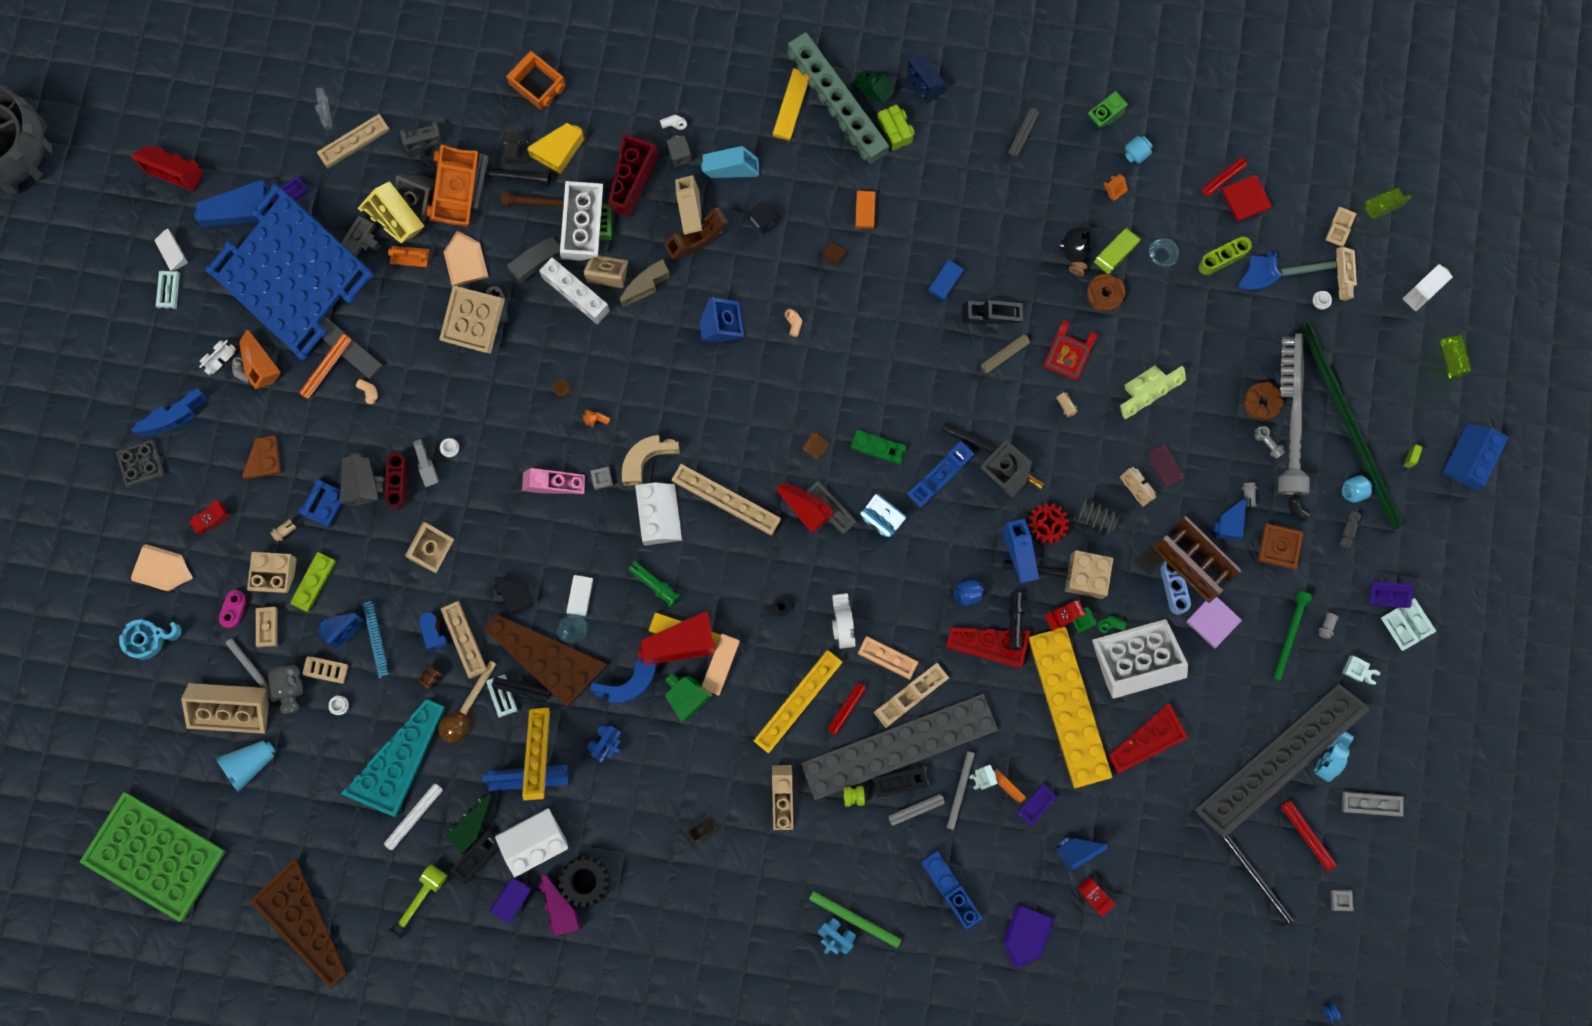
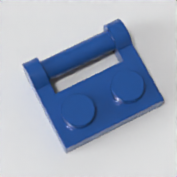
M315 479L314 487L303 507H300L298 513L330 528L342 506L340 503V490ZM321 488L326 490L314 513L309 512Z

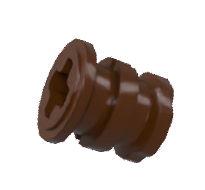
M427 664L426 667L428 669L422 672L423 676L418 678L417 681L424 687L432 690V685L436 684L437 678L439 676L442 677L443 674L435 667Z

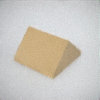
M604 256L590 258L584 270L587 283L624 288L628 260Z
M423 522L405 557L437 573L454 539Z

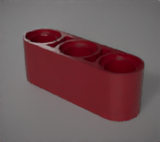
M397 452L391 453L387 457L385 502L393 510L398 511L406 505L408 463ZM401 459V464L394 467V461ZM395 478L401 479L398 485L392 484ZM399 496V502L392 504V499Z

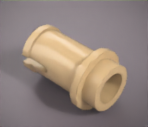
M1067 392L1056 397L1064 410V415L1071 417L1078 412L1077 406H1074Z
M288 519L278 528H273V531L270 533L278 542L279 540L283 541V537L297 528Z

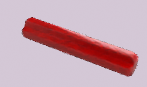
M1242 157L1205 185L1201 192L1206 197L1210 196L1244 169L1247 161Z
M856 684L828 727V731L831 734L836 735L859 701L866 690L863 684Z

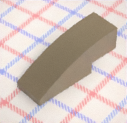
M663 259L640 273L626 288L620 297L623 308L656 293L655 285L670 278Z

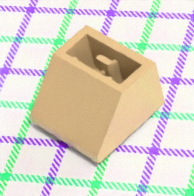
M252 552L247 591L287 593L295 577L297 558L291 554Z

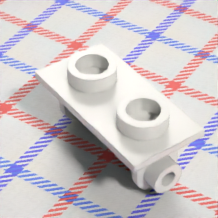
M220 340L213 347L216 351L211 356L207 353L200 360L202 364L199 367L201 368L204 365L206 367L204 371L209 376L211 374L214 375L222 366L218 361L219 358L226 362L235 354L236 348L232 344L227 346V340L225 342Z

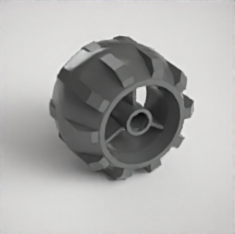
M0 84V188L6 194L12 195L18 193V184L27 178L32 177L37 181L41 177L42 173L37 168L42 157H48L52 154V145L44 138V133L48 126L43 118L24 98L13 93L7 86Z

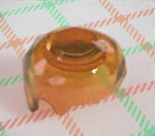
M456 712L444 716L438 726L439 736L445 742L451 744L461 742L470 730L468 719L463 714Z

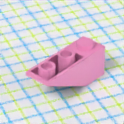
M530 468L523 472L522 491L552 494H584L585 475Z

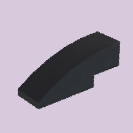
M988 300L986 302L967 301L962 305V323L1009 324L1023 322L1022 303Z

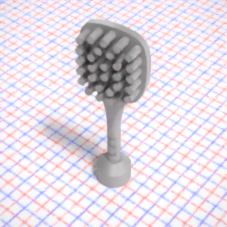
M1296 333L1294 337H1283L1281 397H1293L1289 439L1290 462L1288 470L1278 477V493L1307 495L1310 492V478L1300 470L1304 380L1302 333Z

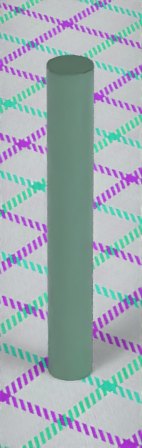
M1336 261L1290 267L1280 269V272L1283 274L1282 276L1336 268L1337 263Z

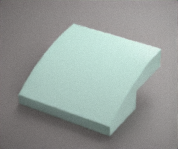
M1415 598L1412 599L1410 609L1396 608L1381 617L1402 651L1436 632Z

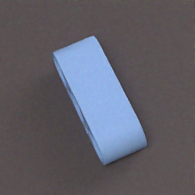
M1164 561L1161 564L1160 571L1169 607L1174 614L1181 615L1191 606L1186 581L1176 571H1169L1167 569V562ZM1172 582L1179 584L1180 589L1178 591L1172 588ZM1177 600L1184 603V609H1179L1176 606Z

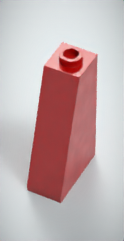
M703 612L641 640V647L637 648L639 660L643 659L644 665L713 655L714 644L708 612Z

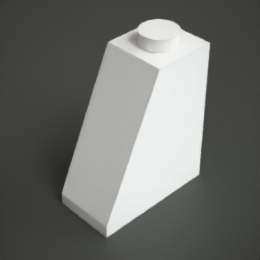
M1439 264L1403 300L1413 310L1417 311L1453 276L1447 268Z

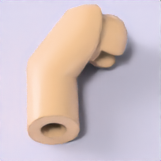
M788 309L785 312V317L792 325L789 335L798 337L802 319L795 310Z
M359 379L356 387L365 391L366 403L374 404L378 398L376 387Z

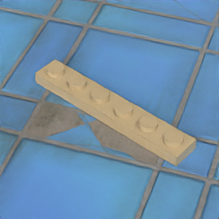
M680 464L672 478V482L770 536L773 535L781 521L780 517Z

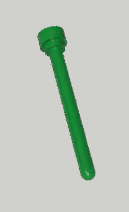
M1297 591L1295 597L1297 607L1274 674L1276 681L1282 679L1304 608L1312 600L1313 595L1304 591Z

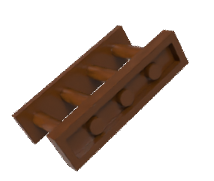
M1185 516L1174 527L1178 532L1172 538L1166 535L1153 549L1210 603L1223 591L1219 586L1226 578L1230 582L1242 570ZM1183 537L1192 545L1186 552L1177 545ZM1197 551L1205 558L1200 566L1191 559ZM1211 565L1220 572L1214 580L1205 573Z

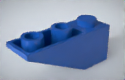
M1025 519L1006 523L1001 533L1020 584L1038 580L1039 576L1032 539Z

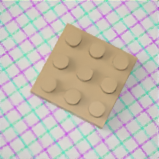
M453 285L439 340L491 354L505 299Z

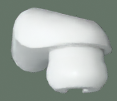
M677 115L659 120L662 129L672 126L683 130L687 126L686 120Z

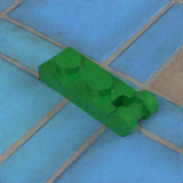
M856 430L850 449L901 465L903 460L901 457L905 453L907 446ZM890 449L895 450L894 455L889 454Z

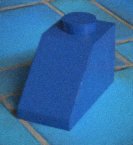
M1242 499L1214 522L1213 532H1216L1215 538L1239 541L1243 538L1246 500Z

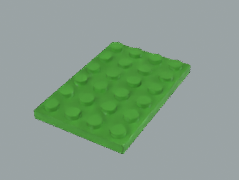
M123 792L83 855L80 863L175 920L183 922L226 851L131 794Z

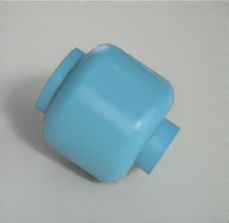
M1136 136L1125 145L1127 153L1124 155L1131 163L1135 161L1140 164L1152 154L1151 148L1153 146L1145 136Z
M1361 475L1346 480L1342 487L1344 498L1352 503L1368 499L1372 492L1371 482Z

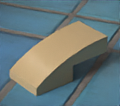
M1338 207L1325 240L1344 247L1357 213Z

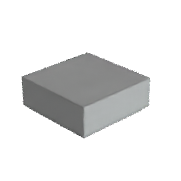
M609 467L590 471L594 490L613 486Z
M1330 890L1331 911H1353L1352 890Z

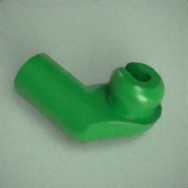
M1108 616L1100 620L1098 629L1102 633H1106L1114 627L1124 631L1127 622L1113 616Z

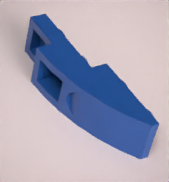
M198 388L193 389L182 400L173 403L169 410L163 406L153 409L148 417L136 422L131 430L139 437L157 435L173 430L196 417L197 415L193 409L208 398Z
M937 850L920 861L930 879L966 930L983 919Z

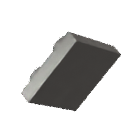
M153 439L116 451L127 488L165 476L157 446Z

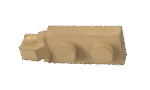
M1340 247L1336 249L1337 278L1340 289L1338 292L1340 300L1346 301L1354 298L1353 290L1354 286H1357L1355 250Z

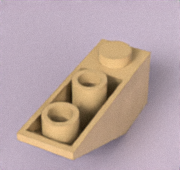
M694 176L676 179V195L683 233L686 235L702 231L700 191Z
M792 765L772 766L773 829L793 830Z

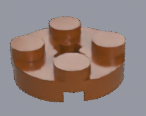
M1110 274L1096 276L1087 289V299L1096 311L1109 312L1117 309L1125 296V287L1121 280L1112 277ZM1103 289L1111 292L1108 297L1101 294Z
M1269 382L1257 383L1251 386L1244 397V409L1254 419L1270 420L1283 407L1280 391ZM1260 397L1267 400V406L1259 404Z

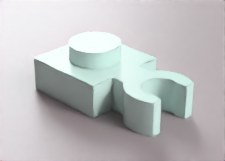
M1349 656L1342 672L1359 682H1363L1364 679L1366 683L1376 685V682L1371 679V675H1380V672L1377 670H1368L1370 664L1355 656Z
M991 765L976 770V774L969 777L976 782V786L973 787L975 790L979 788L983 790L998 784L996 774L992 770Z

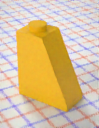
M564 124L529 146L527 150L530 157L561 174L584 141L582 129L577 125Z

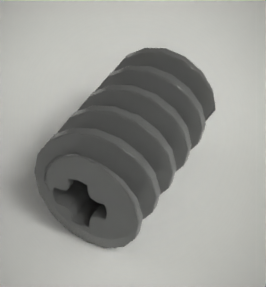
M1085 498L1078 512V522L1085 518V525H1088L1090 522H1092V528L1099 525L1100 532L1107 528L1106 534L1108 535L1115 529L1121 514L1115 518V511H1111L1109 514L1108 508H1104L1101 511L1100 504L1094 508L1093 501L1087 505V498Z

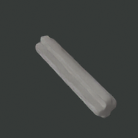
M941 794L889 815L888 819L891 825L894 826L945 803L944 798Z

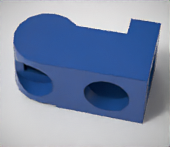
M429 612L422 614L419 624L426 648L429 651L448 646L447 638L440 636L438 618Z

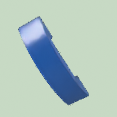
M960 441L907 495L921 508L973 457L974 453Z

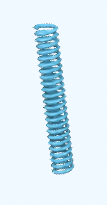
M369 601L362 606L364 607V615L367 621V630L370 633V642L373 645L372 651H374L378 677L381 678L383 675H388L389 672L386 669L388 667L386 666L387 663H385L386 658L384 657L385 652L382 648L381 637H376L381 634H376L380 631H375L379 630V628H375L379 626L375 625L378 622H374L378 620L374 619L377 616H373L376 615V613H373L375 612L373 610L375 607H372L374 604L366 605L372 603Z

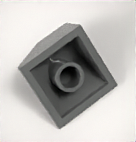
M397 174L394 188L420 221L424 222L428 217L426 216L427 206L431 205L433 201L435 180L424 175Z
M1005 440L980 468L1007 494L1013 497L1026 484L1032 461L1009 441Z

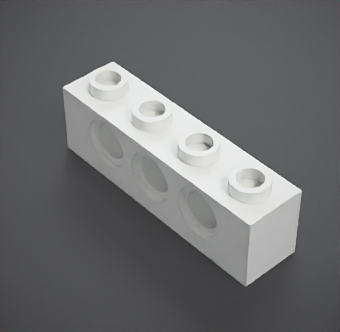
M551 258L539 270L542 278L597 325L610 312L606 302L555 259Z

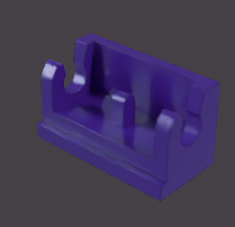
M1372 581L1370 587V606L1410 609L1413 584Z
M512 876L490 909V913L509 924L531 889Z

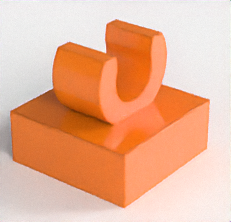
M1120 174L1117 177L1112 176L1109 183H1103L1105 190L1108 191L1109 198L1113 201L1128 191L1125 177Z

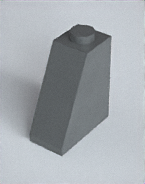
M352 453L349 457L342 458L340 503L359 506L377 501L378 495L369 458H364L361 454Z

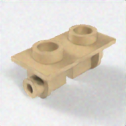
M1134 467L1129 468L1120 476L1125 486L1128 487L1142 507L1157 497L1155 495L1156 492L1148 482L1144 485L1141 483L1145 478L1138 469Z

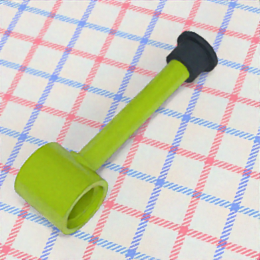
M430 864L419 879L424 886L400 921L396 922L388 931L402 939V934L406 930L405 926L430 890L437 892L446 881L448 875Z

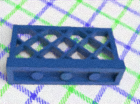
M567 764L546 766L545 787L569 785ZM524 768L488 771V775L482 776V782L489 784L490 792L523 789Z

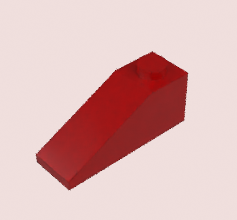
M788 482L775 488L811 533L820 529L835 515L831 511L830 506L822 499Z

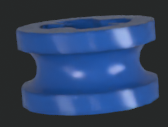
M1330 1002L1329 1006H1322L1323 1013L1330 1023H1334V1019H1341L1334 1003Z

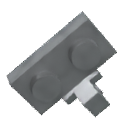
M360 216L357 217L341 242L356 257L362 249L366 251L367 248L378 252L381 247L377 241L373 240L374 235H372V232L376 227L375 224Z

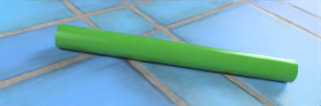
M815 891L812 892L809 898L810 901L898 948L902 939Z

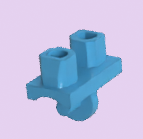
M834 918L824 923L817 933L823 937L821 943L826 946L825 954H828L831 950L836 955L839 951L846 955L854 946L852 943L856 935L849 930H846L843 936L836 931L841 924Z

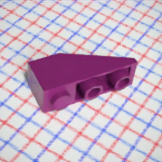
M548 875L542 876L540 888L542 893L546 894L547 901H544L546 913L550 912L551 921H548L550 932H554V935L558 936L581 930L574 906L566 901L560 889Z

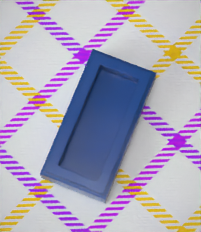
M948 260L928 292L944 301L964 272V269Z

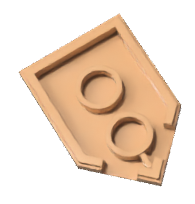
M457 230L444 250L452 287L453 285L458 286L489 278L480 242Z
M147 544L142 547L131 576L132 581L168 592L182 583L193 579L182 555Z

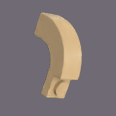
M656 435L645 438L635 444L623 462V485L643 484L642 473L645 463L656 455L680 454L679 442L667 439L660 443V437Z

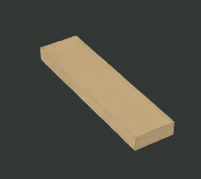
M378 114L317 151L328 169L384 135L390 129L381 115Z
M456 601L441 608L468 678L471 679L487 672L488 670L460 602Z

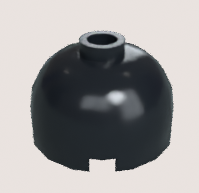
M1089 227L1073 228L1066 233L1064 240H1061L1060 250L1064 251L1068 261L1072 263H1088L1089 258L1085 257L1086 253L1090 252V232H1087Z

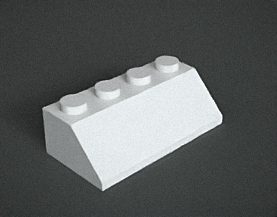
M565 182L560 245L561 260L582 261L598 257L603 184Z

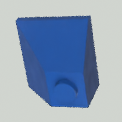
M713 297L709 298L699 322L702 340L721 342L744 338L739 302Z
M355 613L332 616L325 619L317 631L329 645L339 649L366 621Z
M1067 837L1058 843L1059 847L1055 850L1066 868L1074 870L1108 848L1104 844L1076 838L1069 840Z

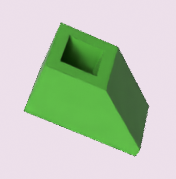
M1115 91L1088 112V115L1099 127L1110 125L1122 116L1128 104Z

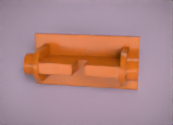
M392 246V249L389 248L388 255L391 256L390 264L427 267L429 249Z

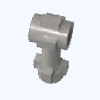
M1258 427L1255 430V439L1265 442L1272 450L1270 453L1272 457L1277 459L1285 453L1283 445L1280 444L1278 446L1269 436L1270 430L1268 427Z

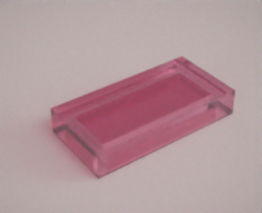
M1166 445L1147 454L1165 487L1184 478Z

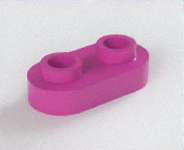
M233 590L227 594L219 615V622L222 626L232 629L240 623L247 604V597L243 592ZM237 596V602L233 603V598ZM227 615H231V619L229 621H226Z

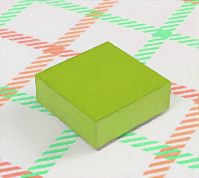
M1414 445L1409 449L1404 463L1405 467L1411 468L1417 464L1422 451L1421 446Z

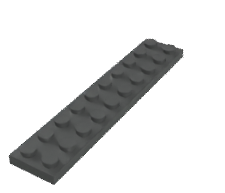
M1338 684L1195 809L1196 814L1225 838L1369 711L1368 706Z
M981 694L801 763L813 798L816 801L844 790L843 787L855 786L994 733L998 729L985 696Z

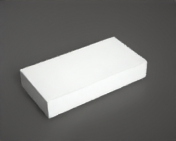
M573 576L567 614L586 617L593 578Z

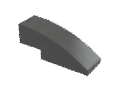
M550 237L518 256L507 265V268L520 283H523L533 273H539V270L551 258L555 259L560 255V245L553 237Z

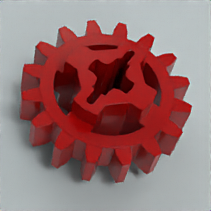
M1044 503L1043 508L1037 505V511L1032 510V516H1029L1027 519L1031 522L1027 525L1028 528H1032L1030 535H1036L1035 541L1039 538L1042 539L1041 544L1048 541L1049 545H1052L1053 540L1058 543L1060 541L1059 536L1062 538L1066 536L1063 531L1069 530V527L1065 526L1069 523V520L1064 519L1067 513L1060 512L1061 506L1055 509L1054 503L1051 507ZM1042 513V519L1036 521L1037 516ZM1046 520H1048L1049 523H1052L1050 528L1047 524H1044ZM1060 527L1059 532L1054 535V528Z

